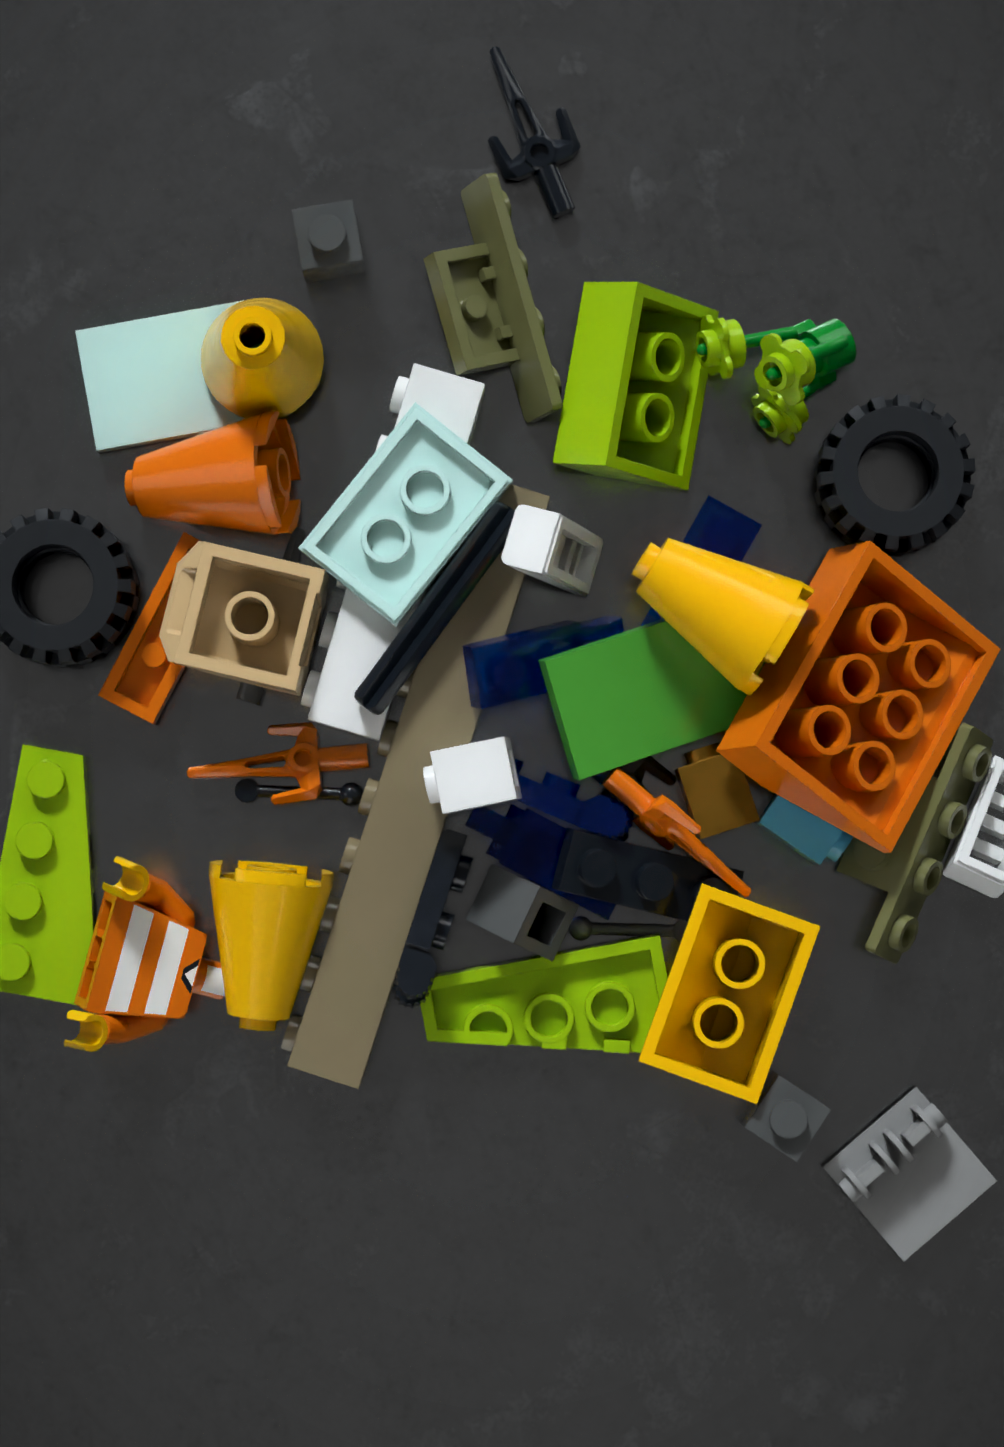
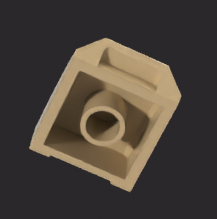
M198 541L177 563L159 634L168 662L243 683L300 696L308 677L310 662L326 604L329 575L325 569L205 541Z

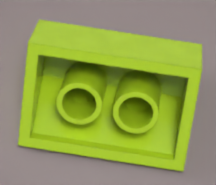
M584 282L553 463L594 476L688 491L708 379V371L701 365L697 356L696 335L701 331L702 317L711 315L715 321L718 318L719 311L640 282Z

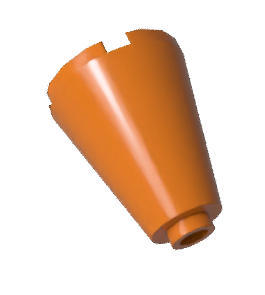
M278 411L262 412L136 457L133 469L127 470L125 473L124 486L127 501L130 506H137L139 513L145 518L270 535L292 534L298 524L301 499L290 500L291 481L301 479L296 444L290 425L286 418L277 419L280 413Z

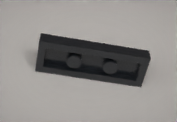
M568 827L566 828L551 887L559 891L684 921L689 920L702 883L736 896L739 894L738 891L694 858ZM728 867L741 880L743 879L744 871Z

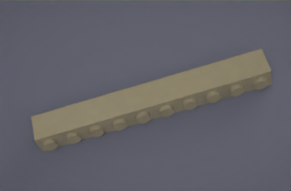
M511 484L498 501L506 504L514 511L519 505H528L547 510L550 496ZM503 550L396 694V696L405 698L406 701L399 722L388 719L380 739L377 754L387 757L380 781L368 778L357 812L368 816L361 839L349 837L338 872L349 875L342 898L330 896L321 921L319 931L330 934L323 957L311 954L301 983L300 990L311 994L304 1015L299 1016L292 1013L283 1038L281 1049L291 1052L287 1064L288 1067L359 1089L362 1084L393 988L395 974L449 815L442 814L440 802L430 803L424 781L423 767L432 765L431 751L472 743L526 576L525 573L515 570L502 562ZM456 554L452 557V559L436 577L437 580L442 575L447 566L450 564V562L453 560V558L456 556Z

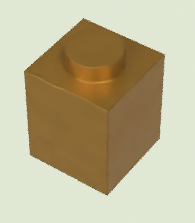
M719 742L684 753L687 765L674 770L689 816L701 826V832L695 834L699 840L760 820L745 773L716 751Z

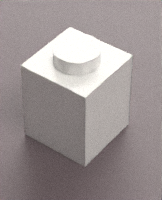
M503 736L431 751L432 765L423 767L429 801L431 804L440 802L442 814H451L522 799L510 737Z

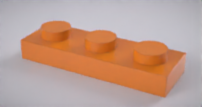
M183 532L98 694L103 699L154 725L185 669V666L168 662L159 637L177 563L198 541H201Z

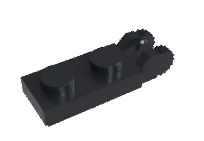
M450 829L442 831L395 974V981L393 983L395 988H393L392 993L395 994L394 999L399 1001L398 1005L402 1004L405 1006L404 1008L411 1007L413 1009L414 1006L420 1007V1004L425 1003L426 997L429 996L428 990H431L437 971V965L430 950L431 947L444 950L455 916L444 912L450 890L459 893L463 892L473 858L462 855L467 835Z

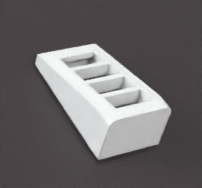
M519 505L515 509L501 559L504 564L515 570L575 595L586 597L591 588L604 542L603 538L560 513L528 505Z
M996 755L992 757L989 770L982 779L968 810L966 823L961 833L956 837L943 868V875L992 898H998L1004 893V849L978 838L977 835L979 830L1004 841V821L986 813L988 807L1004 813V795L995 791L998 783L1004 785V759ZM970 854L996 865V868L970 857Z

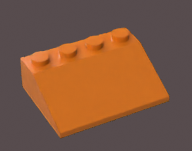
M865 541L828 550L809 584L814 589V593L805 600L809 605L795 632L776 663H765L758 676L764 679L751 696H746L716 751L760 786L880 852L891 853L994 663L1000 648L872 541Z

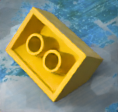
M702 883L638 1061L757 1104L821 926Z

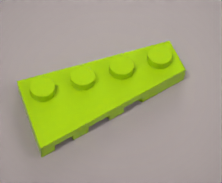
M22 744L0 861L1 992L75 1005L74 1001L95 928L93 906L94 881L93 869H91L89 839L91 830L86 756Z
M659 933L559 951L553 961L537 955L435 974L431 990H428L429 996L426 997L425 1003L420 1004L427 1041L495 1046H538L544 1049L566 1050V1048L603 1050V1052L629 1054V1052L641 1053L668 978Z

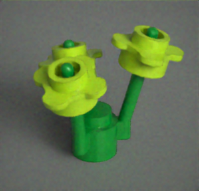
M705 315L701 319V331L697 333L695 342L697 356L701 365L707 369L711 376L720 373L723 379L731 378L733 369L744 366L747 348L761 347L763 351L762 359L754 370V376L759 385V394L751 398L754 407L753 415L759 426L769 436L779 437L787 444L795 441L794 433L800 432L802 425L809 419V412L804 400L818 389L837 380L836 371L852 364L857 354L856 344L850 330L838 319H831L817 326L811 319H807L791 327L744 335L737 320L717 318L714 321L711 315Z

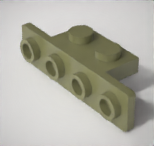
M497 173L483 174L461 190V198L475 245L436 251L423 260L456 375L461 376L509 366L525 421L527 423L539 421L562 408L561 380L557 370L550 361L544 339V320L541 312L535 307L527 280V260L524 253L518 248L511 224L510 200L501 188Z
M966 723L960 725L938 778L932 776L892 852L882 853L853 837L845 849L836 870L845 876L888 893L867 940L865 950L894 964L899 962L902 953L908 951L916 939L919 928L917 918L926 897L937 889L943 874L942 860L951 839H955L961 833L966 823L968 813L966 805L974 786L985 777L991 764L993 739L972 725Z

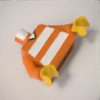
M116 856L113 862L122 866L123 873L121 879L115 885L105 882L102 884V889L105 892L74 1001L75 1005L92 1013L72 1009L66 1015L67 1019L79 1021L80 1030L74 1040H64V1046L88 1052L98 1051L105 1044L125 1043L160 1031L168 1023L169 1018H184L187 1014L192 993L217 1000H222L225 996L221 963L202 957L207 934L194 928V911L167 881L148 873L147 869L120 856Z

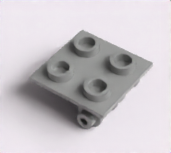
M914 1087L823 1166L825 1171L903 1262L997 1182L947 1123L948 1120L933 1103L926 1099L917 1087Z

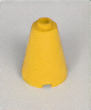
M272 298L247 299L227 308L209 327L201 349L202 374L208 389L222 406L238 417L243 418L268 411L280 412L277 419L287 417L302 406L319 386L324 365L322 343L312 322L296 307ZM263 342V343H262L259 347H257V348H250L251 346H253V345L256 344V343Z
M667 538L661 548L650 542L631 574L641 580L636 593L737 690L749 696L755 692L764 680L757 675L764 662L767 664L770 662L776 663L807 610L809 603L805 600L814 593V589L804 582L671 538Z
M223 860L210 862L209 881L227 1014L239 1017L240 1028L256 1031H275L277 1021L290 1019L333 887V872L322 869L321 881L307 879V866L238 860V867L235 868V872H222Z

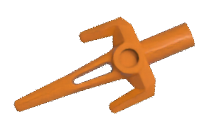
M312 722L270 725L267 728V733L278 736H298L295 746L287 750L249 758L189 767L187 769V777L261 776L296 778L301 788L273 794L271 802L276 805L316 800L322 792V772L370 767L368 743L320 748L319 734ZM286 761L284 767L248 768L251 765Z
M620 767L614 768L609 773L602 786L637 814L632 821L642 831L667 850H672L674 843L741 895L748 897L751 894V888L694 835L701 832V826L676 803L663 794L655 798Z

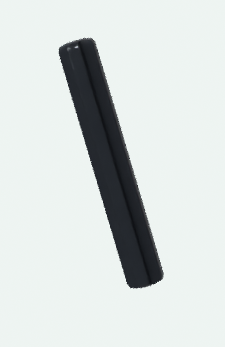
M499 501L492 505L356 690L354 698L360 705L376 715L384 712L503 550L515 512L513 509Z

